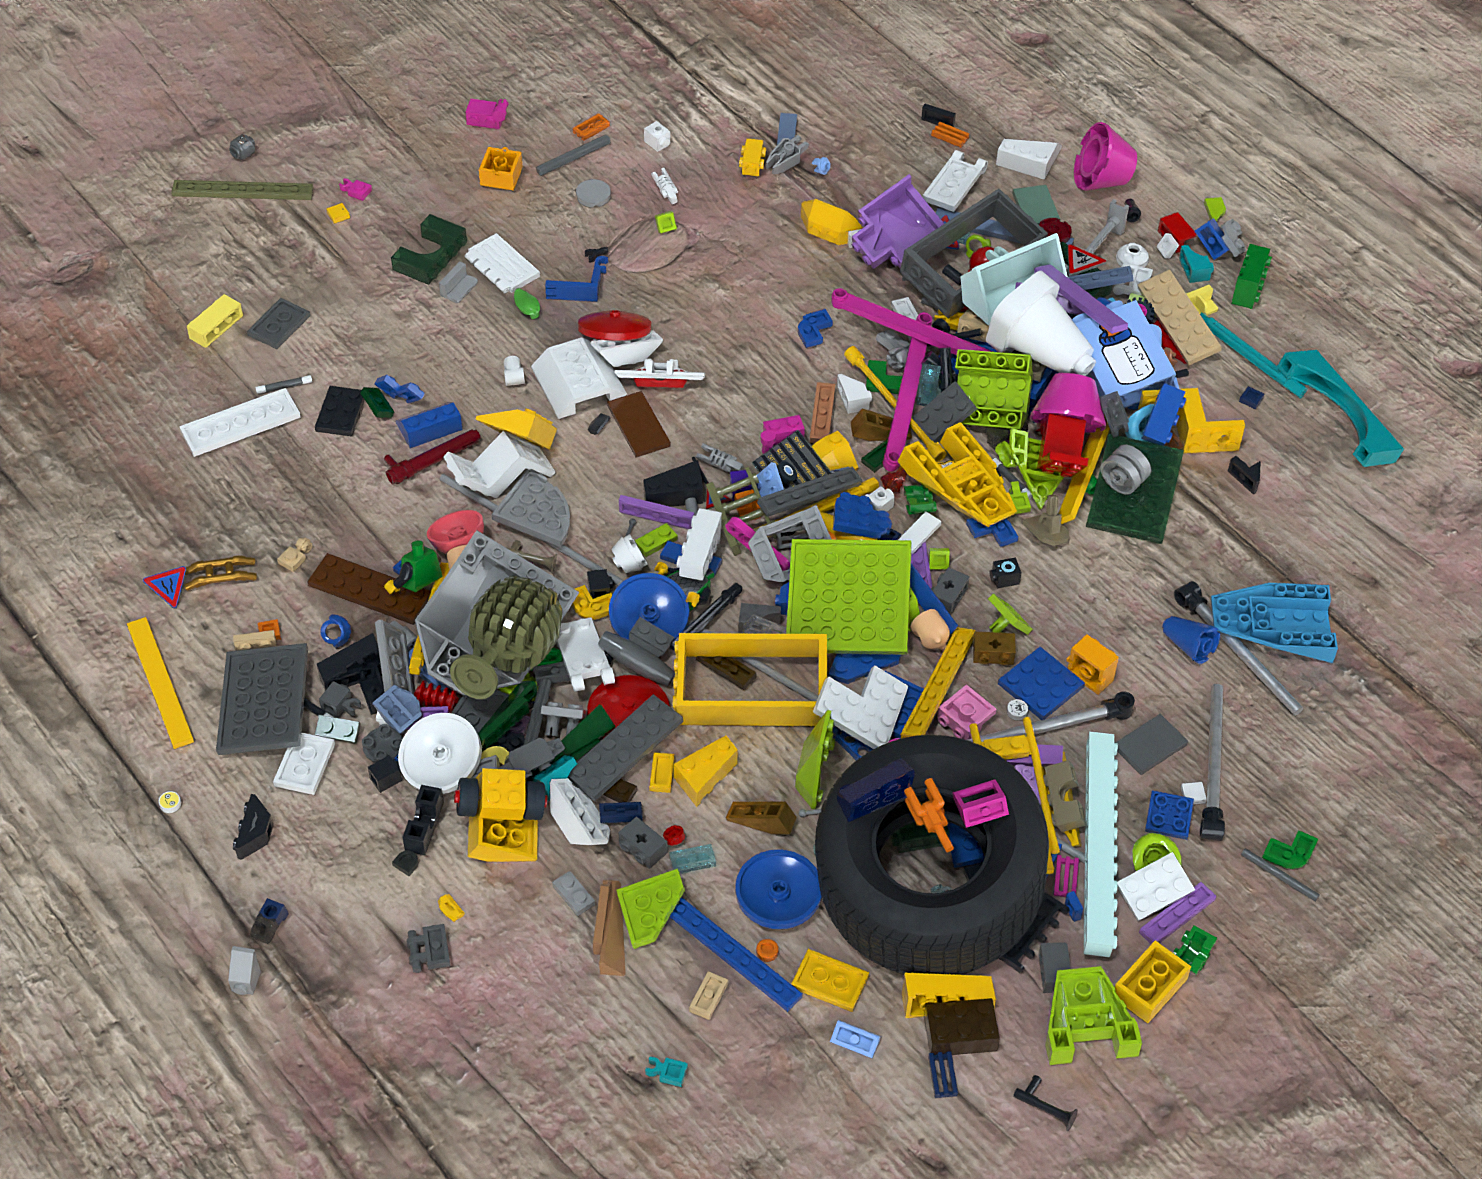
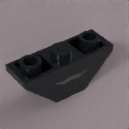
M251 794L249 802H246L244 805L245 815L243 820L241 819L239 822V835L233 841V850L236 851L237 858L240 860L268 845L273 830L271 814L255 794Z

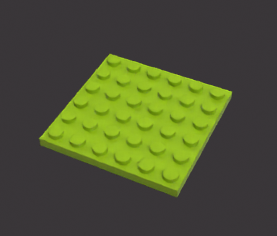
M792 539L786 634H827V653L907 655L912 542L910 540Z

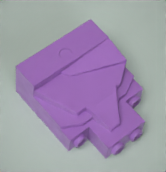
M909 174L858 210V221L864 228L852 236L851 245L857 253L860 252L862 254L865 264L867 266L870 265L873 269L888 258H890L895 267L898 266L901 269L904 250L944 223L911 184V175Z

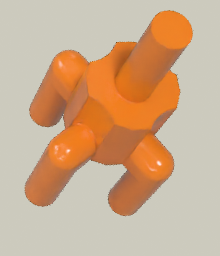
M929 778L924 782L927 787L925 793L929 801L922 805L912 787L906 788L904 790L907 797L905 803L916 824L919 826L924 824L928 833L933 832L937 834L946 852L952 851L954 847L944 830V827L948 825L943 808L945 802L933 779Z

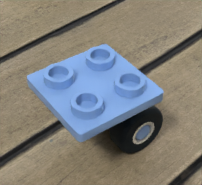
M786 461L780 462L777 466L776 463L771 462L757 474L759 483L756 485L761 497L784 490L783 484H791L796 480L797 472L794 466Z

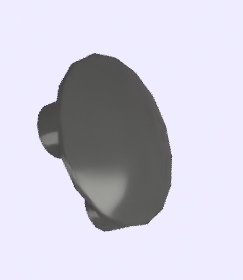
M382 724L362 739L363 752L373 762H377L388 755L394 760L399 754L403 737L396 730L390 728L388 724Z

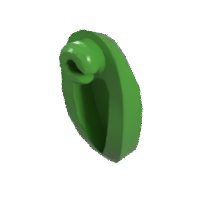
M520 288L516 289L514 300L520 312L530 315L531 319L538 318L540 311L539 301L528 292Z

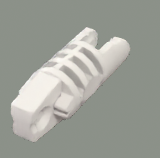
M661 169L662 175L659 177L655 172H652L651 176L663 197L668 198L671 204L677 203L676 193L678 191L666 169Z

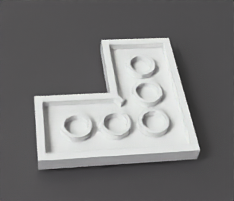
M873 666L870 669L861 696L828 677L823 683L813 713L822 718L827 710H831L832 719L836 727L875 749L889 742L908 685L877 666Z

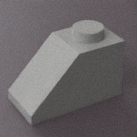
M233 946L228 979L231 991L239 995H253L261 973L255 949Z

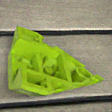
M1012 428L1010 429L1009 448L1038 509L1041 510L1045 505L1048 495L1053 494L1064 477L1061 476V473L1054 472L1053 474L1043 473L1041 469H1037L1041 440L1028 438V432Z

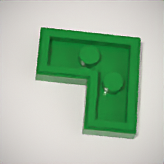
M868 360V367L890 393L898 394L902 376L886 375L887 361ZM867 377V391L880 392Z

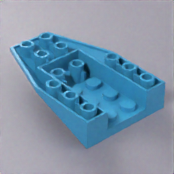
M1265 583L1211 596L1213 626L1217 627L1219 632L1333 663L1338 650L1336 633H1331L1328 609L1331 603L1329 585Z

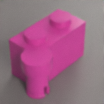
M470 99L465 112L466 123L472 126L500 129L502 121L505 120L506 109L509 103L505 99L503 103L502 99H499L498 104L493 101Z
M800 415L763 422V432L760 437L763 454L797 431L804 438L805 428Z

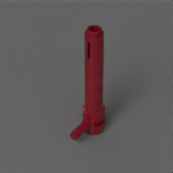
M471 429L414 458L405 459L399 463L390 455H386L384 461L390 466L389 470L386 471V476L392 485L395 483L399 484L405 478L410 479L414 477L415 473L444 460L447 452L456 454L477 444L481 436L476 429Z

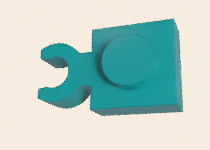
M649 1057V1064L656 1067L653 1069L646 1067L645 1074L647 1076L654 1077L660 1075L659 1082L682 1087L688 1063L670 1058H665L664 1063H661L656 1057Z

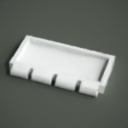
M497 233L469 248L468 253L465 254V258L492 283L496 284L503 293L509 291L513 293L516 289L522 288L540 277V272Z

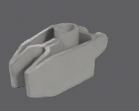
M799 135L791 140L783 138L770 153L766 161V168L772 167V174L783 173L800 163V155L806 151L809 143L805 141L797 146L802 139Z

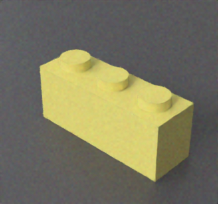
M225 294L222 295L187 325L189 339L205 348L208 347L243 316L241 303Z

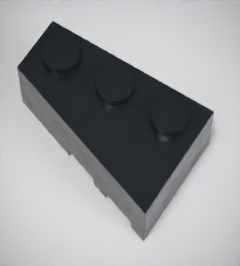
M369 634L317 663L318 674L325 691L332 682L343 684L347 687L359 684V681H361L360 672L364 671L365 675H370L371 666L377 665L382 676L379 648L374 634Z

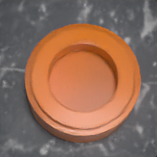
M771 939L761 940L756 947L757 957L764 962L775 960L778 956L777 943Z

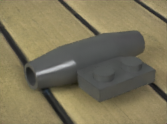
M639 617L631 629L629 640L605 631L598 642V645L616 661L647 679L668 686L675 676V671L659 659V657L665 654L674 637Z

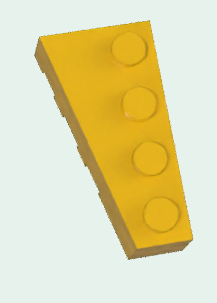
M904 973L902 1000L905 1018L924 1017L925 1004L992 998L995 1007L996 998L992 976Z

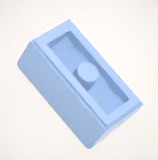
M838 1020L830 1042L873 1058L882 1036Z

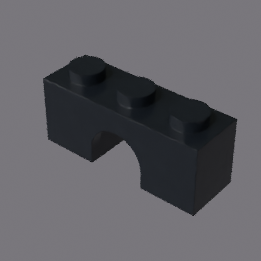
M421 785L415 801L416 811L414 820H408L402 837L405 851L426 855L444 803L442 788Z

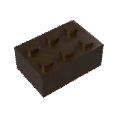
M992 998L925 1004L924 1022L929 1053L937 1055L938 1052L946 1054V1052L951 1051L952 1055L995 1052L998 1050L1000 1037Z

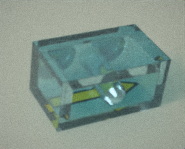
M922 364L917 405L926 406L937 397L941 366Z

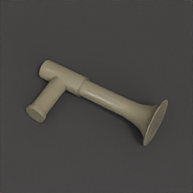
M518 540L513 542L511 548H507L527 561L548 567L551 570V574L555 569L557 554L553 557H541L524 553L518 550L521 547V542Z

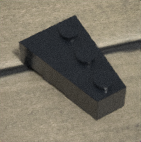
M696 460L644 479V500L674 507L684 506L686 499L695 498L697 504H703V485L699 461Z

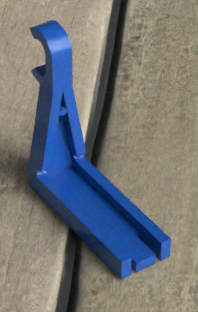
M598 256L595 259L591 283L546 280V299L597 302L601 273H606V266H600L599 264H607L608 257Z

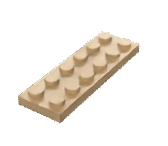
M1170 269L1137 284L1138 290L1144 299L1148 300V304L1151 302L1152 307H1154L1155 316L1188 366L1222 351L1221 345Z

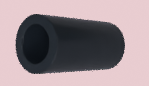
M947 264L942 273L960 286L962 274Z

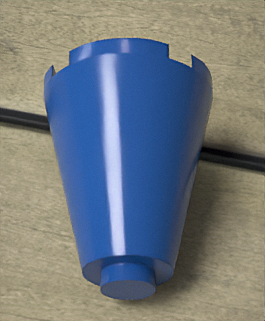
M1175 616L1167 618L1162 625L1163 633L1198 664L1205 663L1209 659L1207 657L1210 652L1214 653L1218 647L1220 633L1217 632L1219 629L1215 626Z

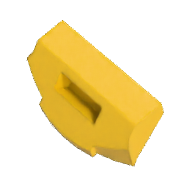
M445 894L439 898V908L446 917L455 922L464 916L465 913L450 894Z

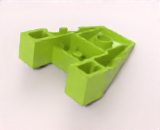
M1098 966L1057 970L1045 1043L1049 1065L1072 1063L1075 1051L1073 1042L1112 1039L1116 1059L1139 1056L1142 1040L1138 1024L1134 1017L1130 1016L1124 1001L1120 1000L1116 994L1115 987L1103 968Z

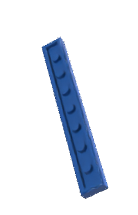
M682 897L680 898L670 915L671 919L787 1012L802 998L803 993Z

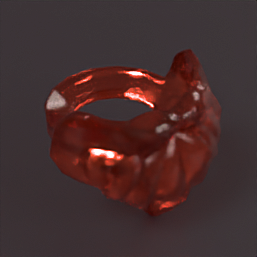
M899 466L896 472L887 473L880 480L885 489L888 488L893 493L898 494L907 476V472L903 467Z

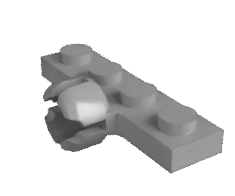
M890 329L878 333L876 340L889 349L888 352L890 354L886 357L888 365L890 367L893 366L895 370L904 368L909 343ZM922 366L921 374L927 379L935 376L926 367Z

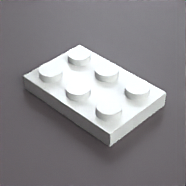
M301 733L300 746L287 748L274 778V786L314 795L335 746L334 739Z
M1173 852L1117 882L1119 891L1137 921L1148 917L1195 891Z

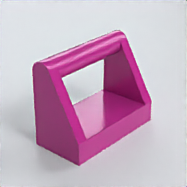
M995 779L953 792L954 800L966 828L1009 815L1006 796ZM992 789L995 793L967 803L962 801L963 798Z

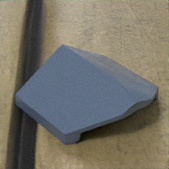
M393 685L372 703L384 721L399 734L422 716L419 700L410 691L399 688L396 685Z

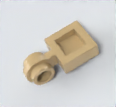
M306 537L298 539L296 542L297 549L289 547L277 559L278 564L294 572L306 560L303 553H308L312 548L310 539Z

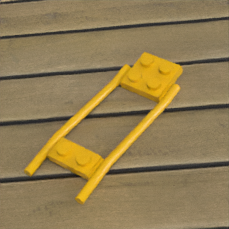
M1025 717L1022 719L1026 736L1019 735L985 739L983 742H981L977 724H970L972 741L993 751L1003 759L1023 758L1031 755L1041 807L1048 830L1047 874L1054 873L1051 853L1058 854L1060 849L1051 817L1047 789L1043 779L1044 774L1031 718Z

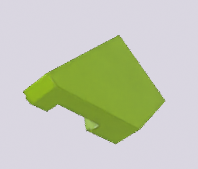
M1222 197L1206 198L1204 200L1210 220L1214 218L1217 222L1226 212Z

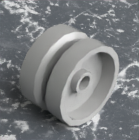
M1126 444L1119 446L1101 464V473L1111 488L1122 494H1131L1150 476L1151 467L1141 451Z

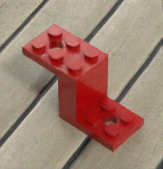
M1049 413L1036 425V431L1041 432L1042 439L1037 469H1041L1043 473L1053 474L1057 472L1061 473L1063 477H1072V475L1074 476L1086 468L1089 458L1081 457L1086 420Z

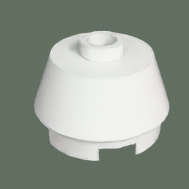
M630 534L624 538L621 537L611 549L615 555L612 558L618 568L622 567L625 573L641 571L644 566L648 565Z

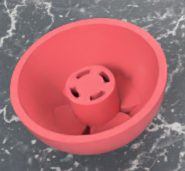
M461 510L447 514L436 520L428 528V540L438 551L447 554L452 548L467 545L476 530L483 534V517L474 510Z

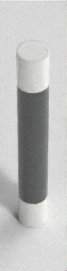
M311 375L255 388L257 394L311 383L312 378Z
M994 458L993 460L997 465L998 471L1009 482L1018 481L1021 493L1027 492L1030 499L1032 497L1031 492L997 458Z

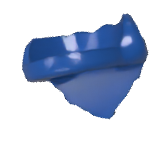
M332 614L329 616L330 620L322 624L321 636L325 642L333 644L335 648H338L348 642L352 632L351 625L343 616ZM329 624L339 625L341 629L340 637L337 639L329 638L326 634L327 626Z

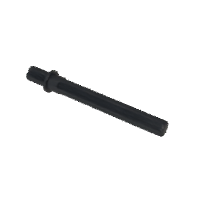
M734 583L727 590H723L721 596L681 633H699L726 606L735 602V598L742 592L743 587L738 583ZM679 635L670 642L671 650L675 651V641H679Z

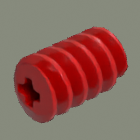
M425 680L422 681L414 693V696L419 700L420 707L448 706L449 713H452L459 702V698L456 696L457 692L455 690L449 694L448 687L443 692H441V685H438L435 690L434 683H430L426 687Z

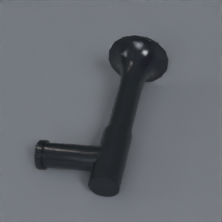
M1033 1075L1025 1091L1019 1088L1015 1090L1014 1098L1059 1118L1065 1123L1066 1131L1070 1130L1076 1119L1078 1109L1071 1112L1064 1111L1034 1096L1033 1093L1042 1082L1039 1076Z

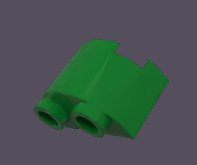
M923 485L904 486V496H906L907 503H909V505H905L908 515L937 511L932 491H929Z
M1193 925L1191 931L1186 930L1181 939V942L1184 943L1180 949L1175 948L1173 954L1191 966L1190 972L1197 975L1208 960L1210 951L1216 944L1217 937Z

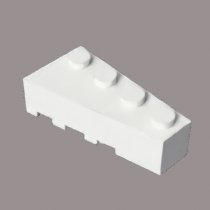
M699 508L697 515H693L692 529H688L687 542L683 543L682 556H679L677 560V567L680 568L679 576L703 581L709 567V562L713 559V552L717 550L716 545L721 541V512Z

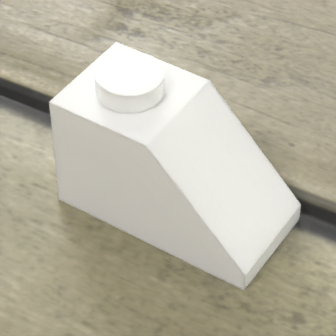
M838 374L837 389L847 413L859 412L862 408L869 410L872 395L870 390L867 391L865 384L843 374Z

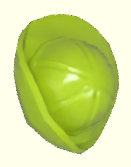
M1159 833L1143 835L1135 842L1132 850L1133 864L1136 871L1172 852L1180 865H1182V858L1176 844L1169 837Z

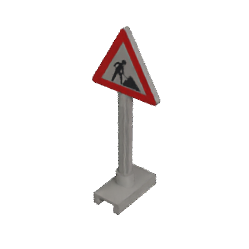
M1115 199L1110 202L1106 225L1086 250L1068 244L1069 276H1074L1106 264L1105 259L1093 253L1110 232L1120 236L1123 234L1129 205L1126 204L1124 207L1117 205V200Z

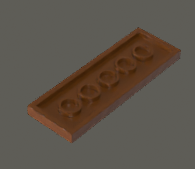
M329 553L325 555L307 581L308 586L412 625H414L415 619L427 604L431 591L424 588L414 592L404 587H401L398 592L389 594L384 586L388 581L395 580L396 578Z

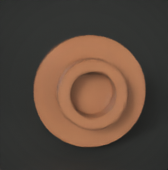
M1166 347L1163 350L1173 367L1178 362L1173 359L1176 353Z

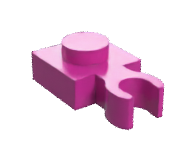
M344 178V185L339 184L341 191H347L348 196L362 201L372 191L370 184L359 180L353 183L349 179Z

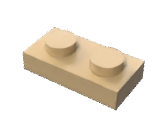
M274 630L233 635L236 651L277 646Z
M707 972L689 1007V1012L710 1020L728 985V979Z

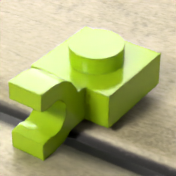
M1018 481L1010 482L1011 489H1009V493L1016 507V514L1030 512L1031 505L1027 492L1021 493Z

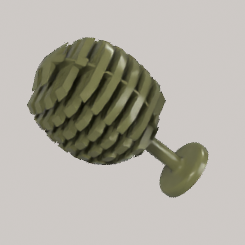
M517 576L506 577L504 581L500 579L491 585L475 603L473 609H471L468 640L473 649V655L465 654L459 656L451 665L450 675L455 686L469 697L486 699L495 692L498 686V677L494 670L495 666L499 670L507 672L512 670V673H522L530 667L531 670L540 664L546 655L549 654L552 647H554L560 635L562 608L559 600H557V593L551 588L547 590L544 584L537 581L532 582L531 579L519 578Z

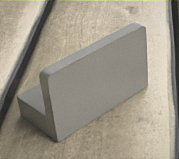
M459 262L439 282L440 296L455 303H460L477 285L478 279L467 275L466 264Z

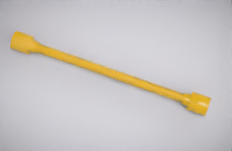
M856 346L849 347L844 353L846 359L853 366L856 365L863 371L895 409L897 401L895 397L865 364L864 356ZM911 417L909 425L911 429L926 445L927 451L936 462L942 461L947 456V452L938 442L935 443Z

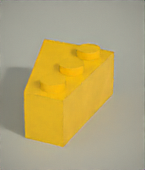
M725 735L674 763V779L696 807L701 803L706 794H710L713 787L720 780L722 781L736 766L738 749Z

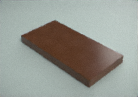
M642 391L607 401V406L635 458L671 447L670 440Z

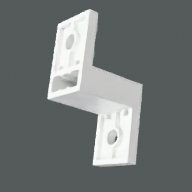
M504 430L474 462L451 452H447L444 456L447 468L453 472L455 481L459 485H465L473 491L477 490L485 496H491L496 499L525 468L528 470L533 469L541 475L544 474L548 477H552L555 474V470L539 446Z

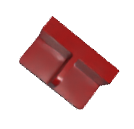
M1178 212L1160 218L1158 232L1162 237L1165 233H1169L1179 244L1175 251L1176 253L1181 251L1184 241L1196 237V232Z

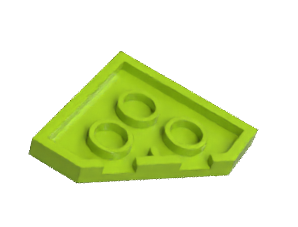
M678 868L616 890L634 949L655 942L685 892Z

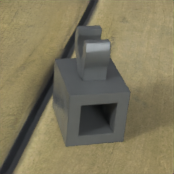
M332 682L319 698L321 709L335 718H340L344 711L354 716L356 714L355 709L351 707H362L359 699L352 698L351 691L346 685Z

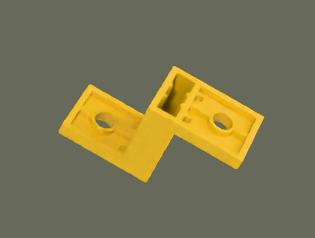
M1198 388L1180 389L1185 391L1184 397L1186 401L1183 408H1179L1177 412L1179 419L1176 426L1180 441L1184 445L1182 447L1183 453L1239 451L1245 429L1244 420L1206 422ZM1142 390L1138 410L1149 404H1155L1160 390Z

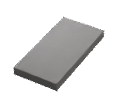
M380 619L375 622L384 692L393 685H396L399 688L410 691L414 695L411 674L409 673L405 632Z

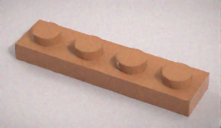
M817 382L810 443H816L821 438L830 434L836 384Z

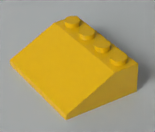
M526 408L525 411L517 409L479 415L475 419L499 433H502L504 430L534 445L549 450L557 428L552 426L553 422Z
M480 772V773L477 775V777H476V779H478V783H479V778H480L481 772ZM478 802L476 816L469 817L468 857L486 862L537 860L538 820H526L524 818L522 820L479 818Z

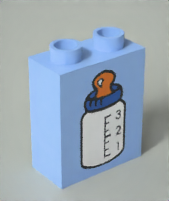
M1118 300L1106 306L1128 323V329L1124 331L1110 333L1086 313L1077 315L1072 319L1094 348L1091 357L1096 360V364L1086 376L1095 380L1099 397L1118 391L1124 408L1139 403L1142 390H1160L1164 383L1172 386L1176 376L1170 361L1136 300L1127 304H1123L1122 301Z

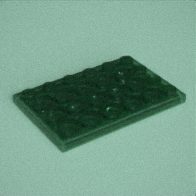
M1109 434L1102 463L1119 446L1127 444L1141 451L1150 463L1151 473L1134 492L1122 494L1109 486L1103 478L1100 468L1086 527L1162 544L1184 450L1122 436L1113 438V435Z

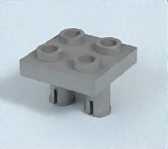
M548 702L547 705H542L541 714L548 716L545 735L552 734V736H558L559 720L562 716L568 719L567 735L580 723V720L587 716L588 710H583V705L568 704V708L563 707V703Z

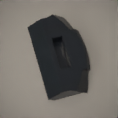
M600 413L591 422L588 431L594 435L598 434L610 417Z

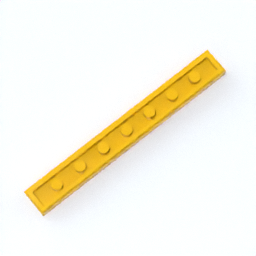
M1106 417L1105 430L1100 431V428H1096L1095 432H1090L1081 455L1083 458H1089L1088 466L1074 475L1058 513L1062 514L1061 524L1074 520L1110 430Z
M144 617L126 623L173 748L176 749L193 743V737L147 618Z
M960 627L955 629L900 734L901 738L926 734L974 640L975 630Z

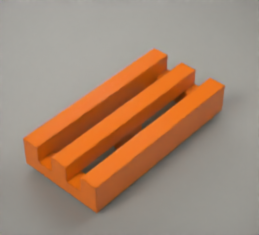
M598 113L575 126L573 133H577V136L585 141L608 128L610 122Z
M939 122L938 126L936 125L935 130L933 129L931 136L960 148L969 139V133Z

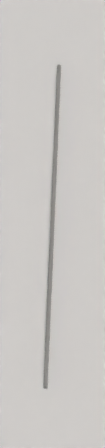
M441 475L440 480L489 510L494 512L498 505L466 486L459 485L449 476ZM540 539L592 571L604 569L565 545L559 547ZM607 571L608 577H612V582L615 585L619 586L624 581ZM688 619L686 627H688L693 621ZM703 628L699 633H712V632H710V631H708L707 629ZM738 657L810 701H817L818 695L756 658ZM1057 838L1058 843L1062 844L1061 850L1074 858H1079V861L1085 863V854Z

